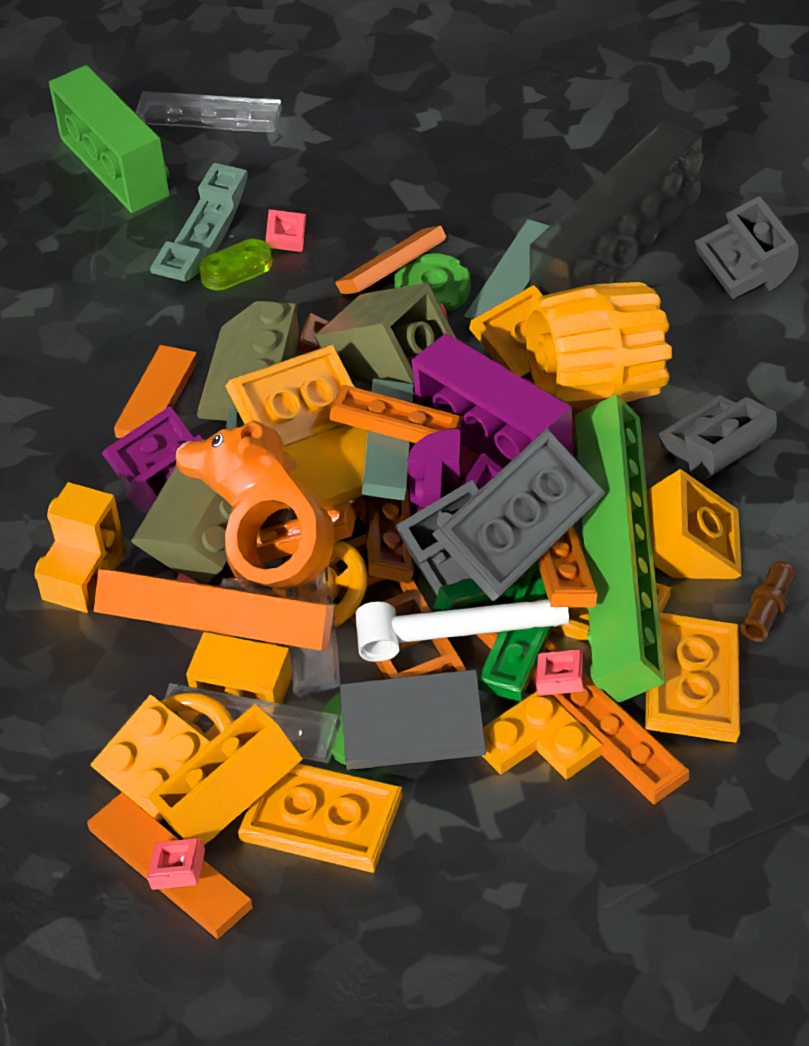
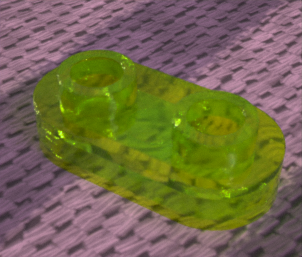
M247 239L210 254L199 264L202 284L211 290H224L265 273L272 265L270 246L262 240Z

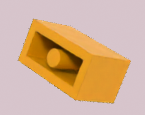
M203 632L186 675L190 693L209 696L220 702L224 707L247 711L256 704L268 716L277 717L293 673L289 648L281 647L271 642L260 643L239 639L232 635Z

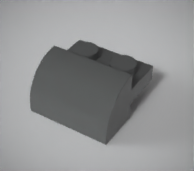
M761 196L726 213L727 225L694 241L697 252L732 299L761 284H764L769 291L773 290L790 275L799 256L797 242Z
M719 395L659 433L660 444L662 448L689 463L690 475L692 477L705 480L771 438L777 427L776 412L747 396L735 403Z
M473 480L396 525L407 550L417 567L421 569L436 596L441 586L472 579L432 534L479 491Z

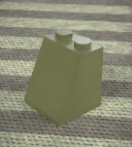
M428 282L361 294L315 334L321 348L333 344L349 375L368 381L380 379L414 384L412 359L445 333L456 339Z

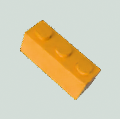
M254 704L147 797L183 840L201 838L203 845L214 839L238 815L248 809L254 801L278 780L283 778L302 760V757L279 725Z

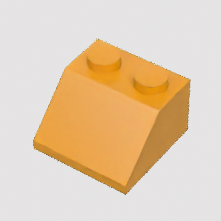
M681 469L647 490L654 567L659 568L672 578L736 579L742 575L739 512L737 508Z

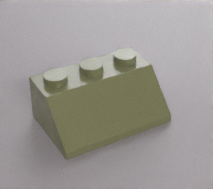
M255 301L221 327L198 407V419L227 421L228 408L236 407L225 387L231 379L295 358L300 339L295 303Z
M175 466L131 542L178 574H184L194 579L197 583L207 585L223 569L227 561L225 532L232 506L203 481L189 478Z

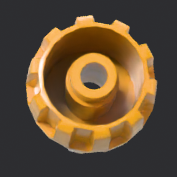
M641 282L593 284L544 295L532 302L529 307L526 323V350L534 385L553 397L562 399L572 409H588L615 394L625 403L659 394L661 387L667 385L670 378L666 368V361L672 359V346L666 343L665 333L669 330V323L666 313L660 310L661 301L656 291Z

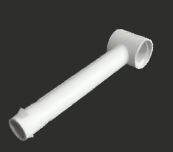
M549 599L396 616L395 608L388 603L371 602L362 605L356 611L359 655L363 659L373 662L386 661L395 657L399 652V643L529 629L533 627H556L569 624L568 607H551Z

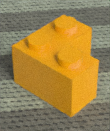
M68 482L60 495L55 497L49 505L47 517L52 527L55 542L46 556H42L38 560L35 568V579L37 580L42 600L88 613L95 603L98 569L115 570L126 553V547L114 495Z

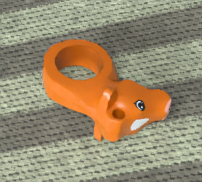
M254 420L242 427L222 429L207 440L183 443L176 451V466L181 473L189 478L203 481L232 506L225 532V552L227 562L236 579L245 577L256 584L281 590L305 586L316 580L330 561L334 547L333 522L321 502L292 472L298 464L289 453L284 451L281 435L273 427ZM291 507L300 521L301 537L298 548L287 562L278 568L267 569L263 566L257 554L256 541L260 527L267 517L277 510Z

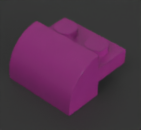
M169 406L107 447L102 452V455L126 486L123 490L126 497L143 513L147 514L176 466L177 449L185 442L201 441L203 439L200 435L193 437L172 407Z
M460 429L441 430L431 433L420 439L412 447L407 460L411 516L460 487L463 481Z

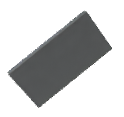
M547 428L432 535L488 597L494 601L606 492Z

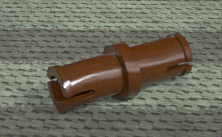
M783 561L773 562L768 569V574L763 584L754 590L751 596L752 606L741 624V631L748 639L756 642L764 641L769 635L775 618L785 610L787 606L786 595L797 577V572L792 565Z

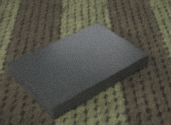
M476 670L340 684L347 770L486 755Z

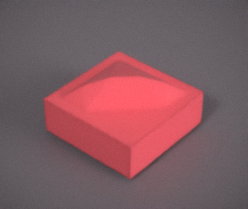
M269 209L265 247L302 252L306 214Z
M583 649L538 654L536 687L539 696L584 691L586 660Z
M201 838L155 843L147 880L152 890L198 885L205 853Z

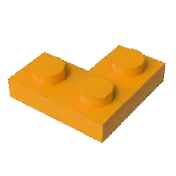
M538 691L483 727L486 755L482 757L500 775L537 751L567 780L602 755V744L550 695L539 696Z

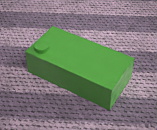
M87 65L49 81L61 140L131 213L169 196L167 180L170 178V173L164 163L160 138Z

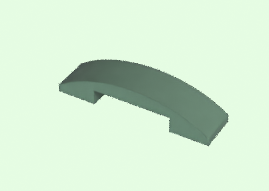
M213 162L198 187L199 202L175 242H165L150 267L151 273L186 282L193 278L208 263L222 242L237 211L248 177L247 170Z

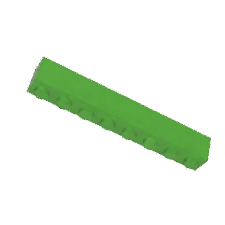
M615 394L575 415L576 434H574V443L577 448L578 463L606 492L582 516L583 528L580 529L581 539L584 543L585 559L597 591L596 607H587L590 622L587 636L592 650L590 675L594 684L600 690H605L620 703L664 684L665 673L640 417Z

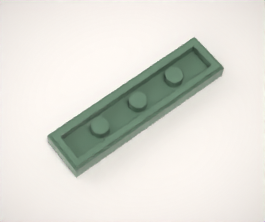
M527 219L464 315V326L470 327L472 319L533 286L561 242L562 229Z
M373 379L371 392L412 403L414 384ZM367 430L362 495L397 500L405 499L410 441Z

